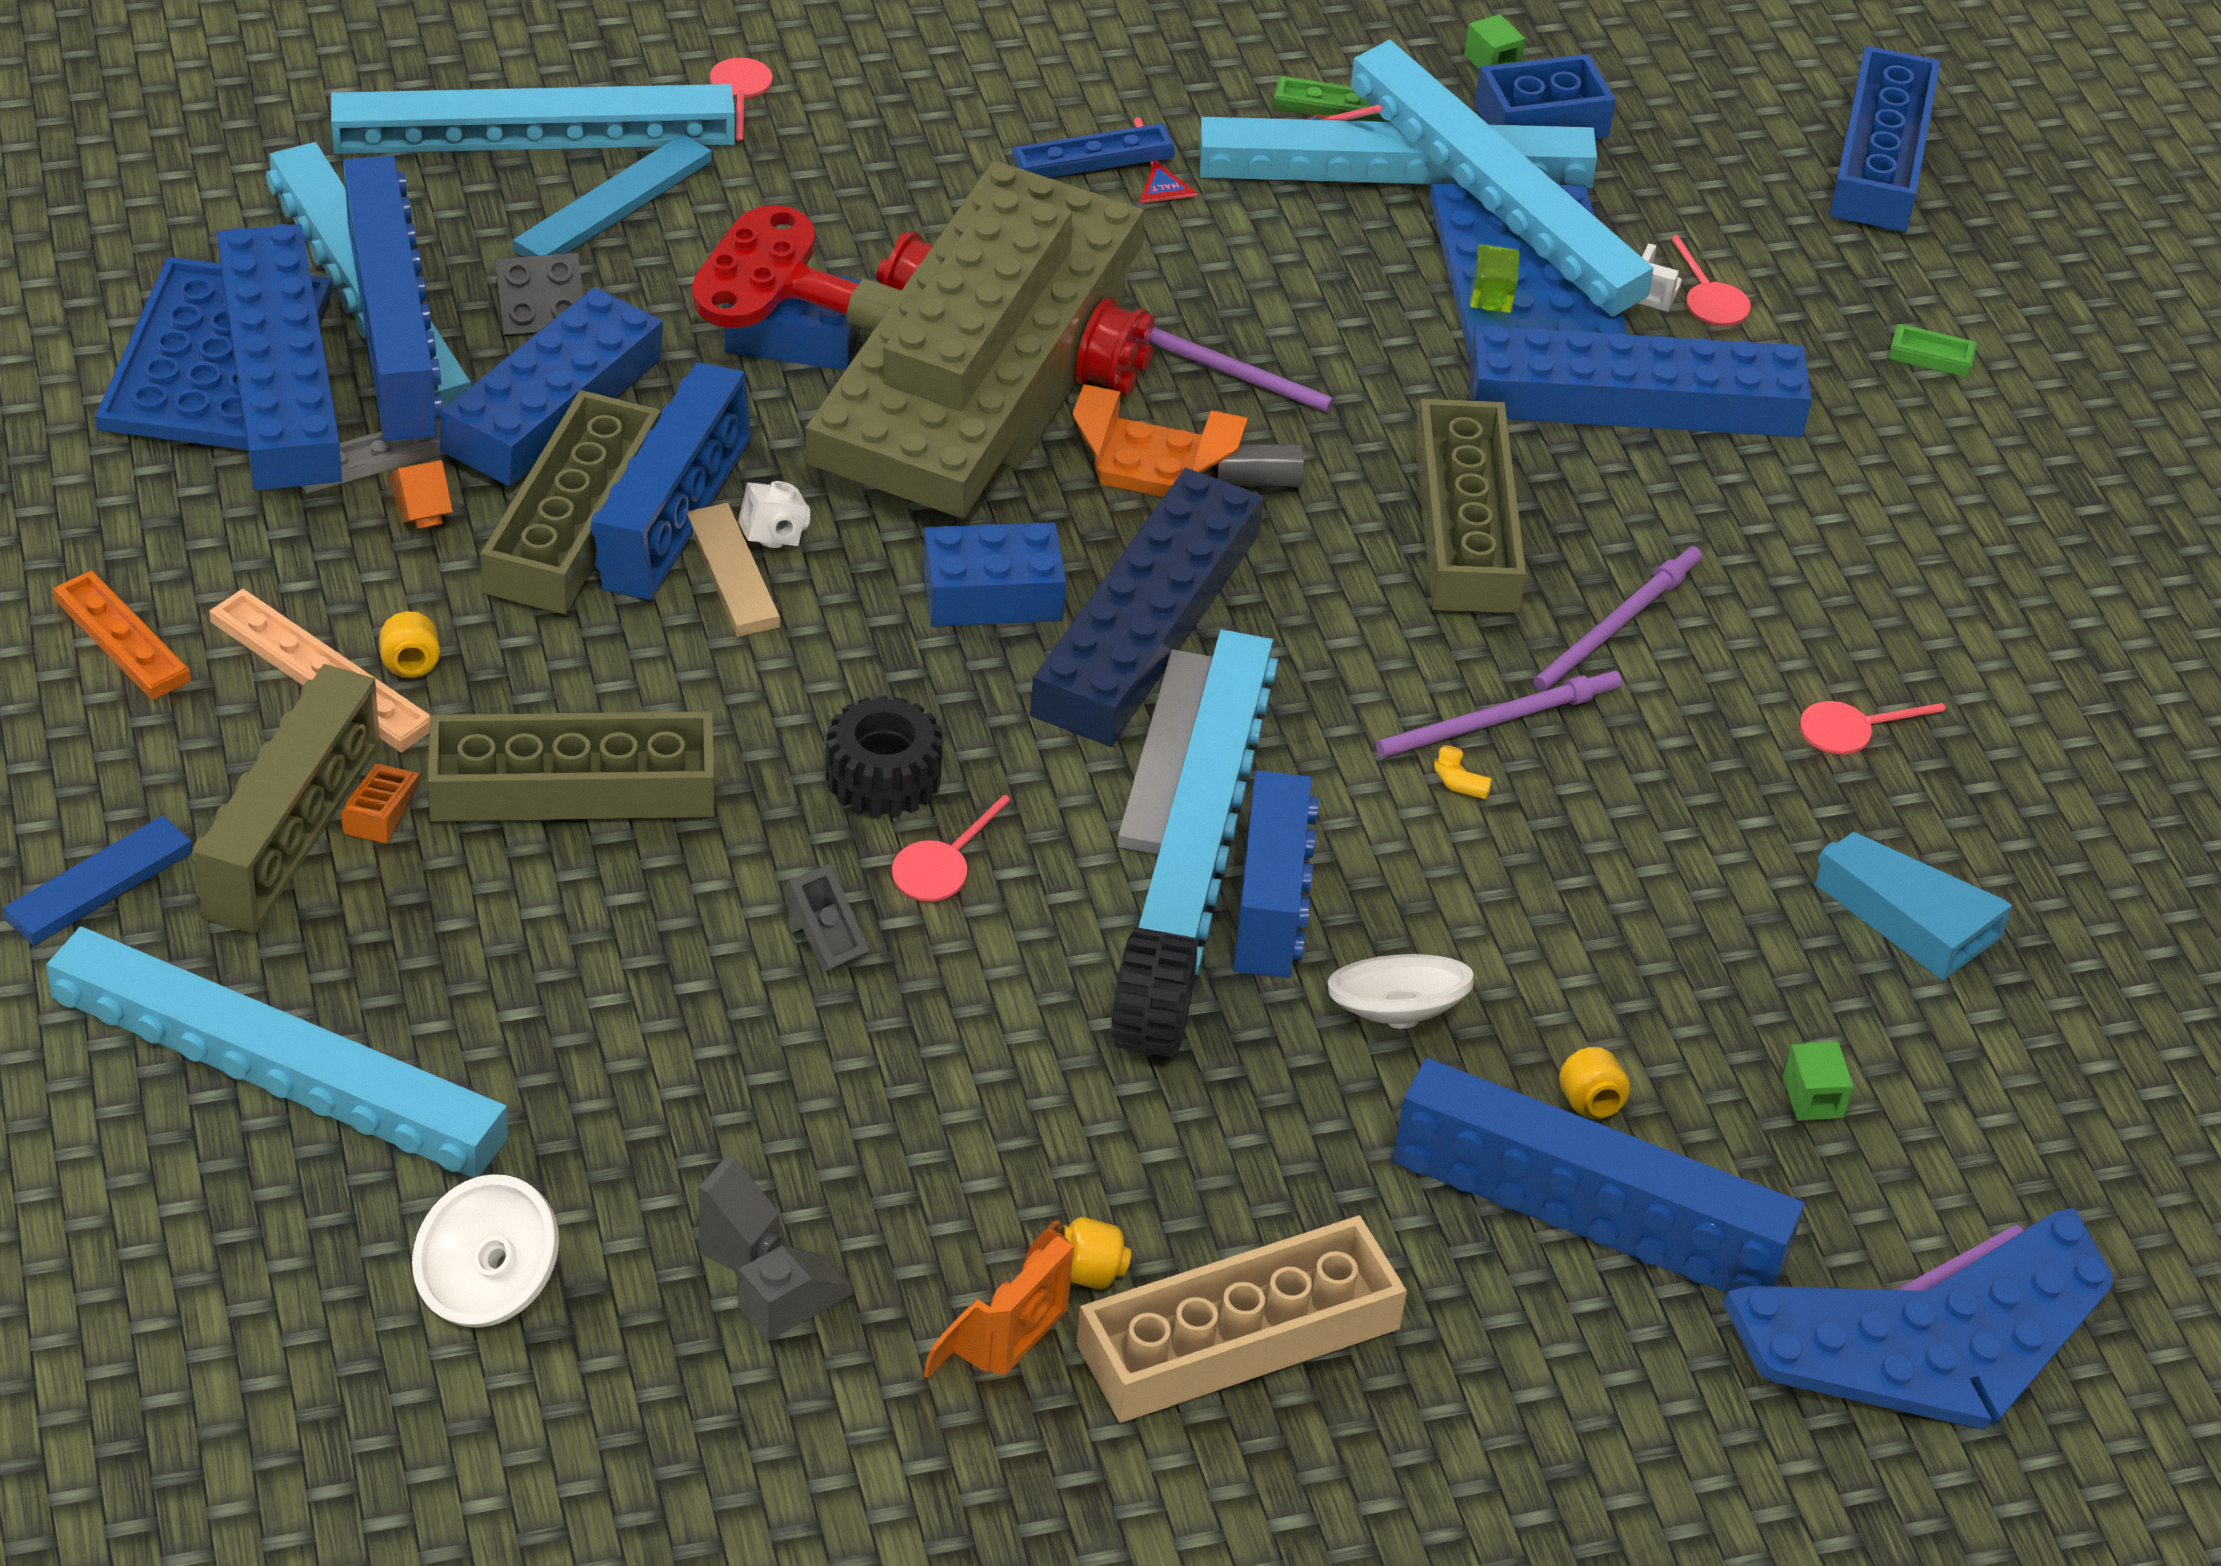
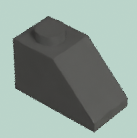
M727 1154L699 1187V1253L739 1273V1268L780 1247L782 1238L779 1236V1212L735 1157Z
M782 1245L739 1268L738 1307L767 1341L853 1295V1287L826 1256L820 1253Z

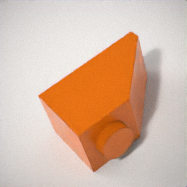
M442 460L398 468L387 475L388 484L403 523L415 521L417 529L443 524L441 516L453 512Z

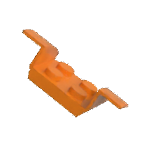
M1085 384L1081 389L1072 414L1079 430L1095 455V466L1101 485L1159 497L1166 495L1184 468L1202 473L1238 451L1248 422L1247 417L1211 410L1201 435L1185 430L1147 424L1142 421L1119 418L1120 391Z
M1058 1220L1053 1221L1034 1240L1025 1257L1022 1272L1011 1283L1006 1281L1000 1285L991 1300V1306L977 1299L931 1347L924 1370L926 1378H929L953 1352L982 1371H992L993 1373L1006 1375L1068 1311L1074 1246L1057 1232L1061 1225Z

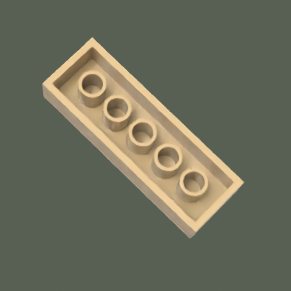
M1358 1215L1082 1305L1079 1312L1076 1345L1119 1423L1396 1331L1401 1326L1407 1290L1363 1219Z

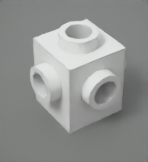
M774 481L770 485L747 482L738 523L747 540L759 542L771 548H780L783 544L798 546L801 532L807 530L810 522L809 505L804 501L798 488L782 481Z

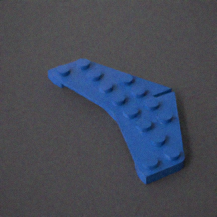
M2075 1208L2053 1212L1928 1291L1748 1286L1728 1291L1722 1303L1756 1369L1769 1381L1985 1430L1990 1422L1993 1428L2099 1305L2112 1287L2113 1277Z

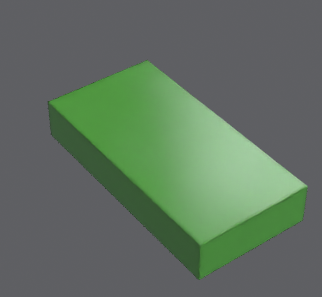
M1897 324L1888 359L1968 378L1977 342Z

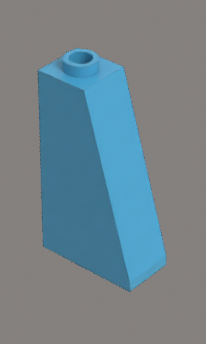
M1852 832L1838 843L1835 841L1829 843L1818 858L1820 867L1815 882L1816 886L1941 980H1945L2003 936L2012 908L2009 902L1856 832Z

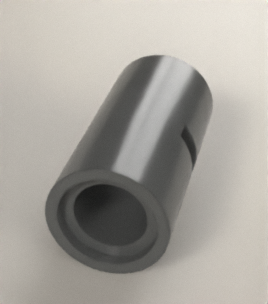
M1240 444L1238 451L1213 466V477L1238 487H1301L1304 470L1302 445Z

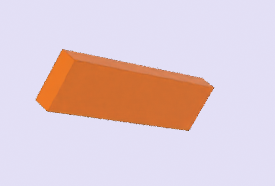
M92 570L53 588L54 600L151 700L191 682L190 669Z

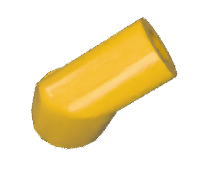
M1448 745L1441 747L1438 759L1434 760V768L1446 787L1454 792L1487 800L1492 778L1467 772L1460 764L1463 758L1461 749Z

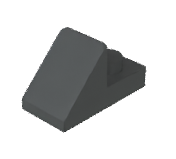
M831 863L786 882L789 929L792 934L799 930H804L822 972L870 951Z

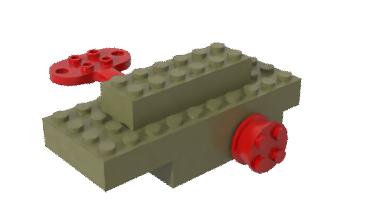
M996 160L991 162L934 245L924 242L919 233L914 231L902 232L899 235L889 259L884 258L878 266L876 273L877 282L863 278L858 284L806 266L815 250V233L812 222L805 214L794 208L770 205L760 206L747 211L737 219L699 269L692 283L695 310L704 320L716 326L727 328L751 326L763 321L782 300L795 298L847 315L850 325L872 332L806 426L807 464L962 519L965 518L1000 463L1020 469L1076 381L1081 386L1095 383L1110 390L1120 391V397H1128L1133 391L1139 370L1147 369L1153 355V346L1148 345L1154 327V316L1143 308L1137 309L1134 312L1124 309L1125 274L1143 246L1144 209ZM783 224L791 226L787 229L775 228V226ZM721 303H729L733 305L730 308L724 309L716 307Z

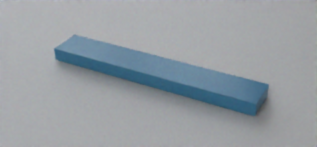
M685 134L679 135L513 239V251L522 257L567 254L712 162V150Z

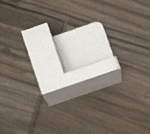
M1648 244L1642 258L1654 267L1649 296L1638 303L1668 312L1681 286L1682 279L1678 277L1679 271L1653 264L1657 246Z

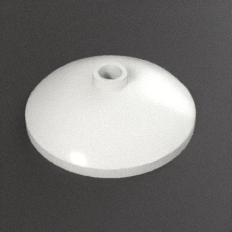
M1423 954L1389 955L1357 961L1338 969L1328 980L1329 995L1342 1008L1370 1021L1388 1023L1390 1027L1399 1029L1414 1027L1419 1021L1428 1020L1440 1015L1461 1002L1474 985L1473 971L1466 964L1447 957Z
M507 1175L476 1177L461 1183L446 1193L427 1214L414 1244L412 1258L414 1281L419 1294L427 1306L445 1320L465 1327H486L499 1324L524 1310L545 1287L557 1259L559 1232L551 1206L544 1196L531 1185ZM506 1255L503 1264L497 1268L499 1259Z

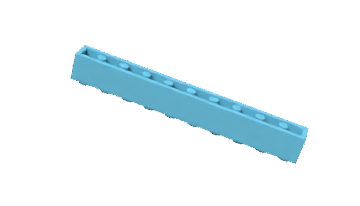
M1389 39L1354 58L1351 88L1359 97L1365 99L1371 106L1380 105L1382 110L1379 114L1385 120L1390 121L1410 142L1415 143L1436 165H1440L1456 179L1461 187L1466 188L1481 201L1487 210L1492 211L1506 223L1513 233L1519 235L1531 245L1539 256L1548 260L1568 281L1573 282L1595 305L1600 306L1611 317H1614L1649 296L1654 267L1393 41Z
M732 84L331 93V127L334 154L658 147L667 144L681 134H685L702 145H734L735 111Z
M1201 117L1199 145L1200 178L1410 184L1457 183L1456 179L1440 165H1436L1415 143L1410 142L1391 122ZM1490 125L1558 185L1571 184L1593 188L1597 163L1594 128Z
M316 142L269 153L271 170L266 171V180L271 194H278L283 212L287 218L292 217L295 224H302L304 240L310 245L311 255L315 264L323 266L326 278H331L332 290L337 289L340 293L345 312L353 314L360 336L366 338L348 229L346 192L343 183ZM431 321V329L428 331H434L436 357H433V359H439L441 385H438V390H435L434 393H441L444 409L470 388L471 382Z
M1222 629L1219 632L1138 927L1194 937L1197 946L1195 975L1198 976L1204 954V947L1198 946L1199 940L1208 941L1213 913L1207 912L1208 906L1217 907L1222 880L1215 879L1216 873L1225 874L1230 847L1224 846L1225 840L1234 841L1238 814L1232 813L1233 808L1242 809L1247 782L1241 781V777L1250 778L1255 751L1249 750V746H1258L1263 719H1257L1258 714L1266 716L1271 689L1265 688V685H1274L1279 659L1271 657L1273 639Z
M82 926L77 929L46 964L51 998L56 999L60 1004L69 1008L75 1007L98 1017L108 1025H117L140 1035V1037L150 1043H159L180 1052L192 1061H201L220 1069L234 1079H243L262 1087L276 1097L287 1098L304 1105L320 1116H329L353 1126L362 1134L374 1135L395 1144L404 1152L416 1153L435 1161L451 1172H460L472 1178L479 1177L508 1140L506 1105Z

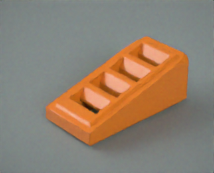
M376 763L349 797L341 811L343 834L388 844L421 780L420 773Z

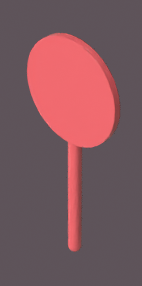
M731 58L719 62L712 68L710 82L711 84H732L733 97L737 98L735 138L737 141H742L744 131V98L755 97L766 92L772 84V73L765 64L757 60Z
M1674 235L1672 237L1673 243L1701 283L1693 287L1687 294L1686 306L1689 312L1700 321L1715 326H1732L1743 322L1748 317L1751 309L1748 297L1734 286L1719 282H1709L1680 237Z
M1824 701L1809 706L1803 712L1800 720V730L1804 738L1814 747L1827 753L1846 755L1858 752L1867 746L1872 734L1871 724L1945 711L1946 706L1943 703L1865 716L1861 711L1848 704Z
M1003 795L952 845L940 841H920L901 850L895 857L892 865V878L896 887L909 898L923 902L940 901L956 894L963 887L967 878V864L959 850L1009 803L1010 797Z

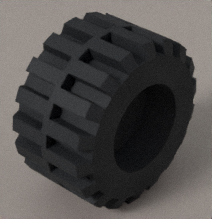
M878 696L877 700H870L869 698L860 699L856 706L848 704L842 708V714H836L832 718L831 726L828 727L826 747V780H828V788L832 794H838L837 800L843 805L851 804L852 810L858 813L867 811L871 812V816L881 817V814H890L891 817L901 816V812L905 810L912 813L919 810V803H929L932 800L933 793H937L940 787L943 753V732L941 726L936 725V718L932 713H924V707L917 703L913 705L907 704V699L899 697L896 700L887 699L888 696Z
M1135 927L1129 935L1121 961L1112 1013L1111 1037L1115 1048L1171 1058L1180 1049L1187 1023L1196 971L1197 946L1194 937Z

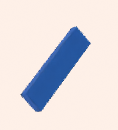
M1164 123L1012 148V160L1015 167L1047 178L1174 158L1175 146Z
M162 815L3 907L4 918L34 946L188 856L193 851L192 842Z

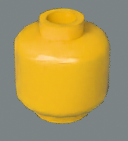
M412 611L397 613L386 620L380 630L379 645L383 664L388 670L401 678L411 679L424 676L433 670L440 655L439 636L434 623L427 616Z
M1588 1047L1578 1050L1568 1057L1560 1070V1088L1572 1108L1578 1115L1584 1118L1600 1120L1612 1116L1628 1100L1631 1090L1629 1078L1617 1059L1608 1050L1601 1047Z
M1085 1217L1074 1219L1069 1226H1061L1058 1233L1063 1235L1074 1246L1070 1283L1096 1290H1104L1112 1284L1116 1276L1121 1278L1125 1276L1130 1264L1131 1248L1124 1246V1236L1119 1227Z

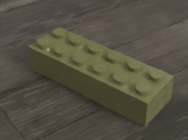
M579 390L480 553L482 593L567 614L595 565L597 549L595 537L590 532L592 517L597 510H601L607 501L613 484L618 483L626 472L629 459L632 456H636L644 444L647 432L650 429H654L661 418V410Z
M1420 399L1415 431V447L1432 610L1519 613L1526 569L1505 402Z
M323 664L313 680L309 679L306 681L298 702L292 710H287L284 713L278 731L271 741L267 740L264 742L256 763L249 772H244L241 775L236 792L227 804H222L219 807L214 824L205 836H200L193 847L192 862L196 864L198 880L196 895L200 897L202 919L256 934L380 746L375 678Z
M712 711L430 715L428 756L430 821L714 817Z

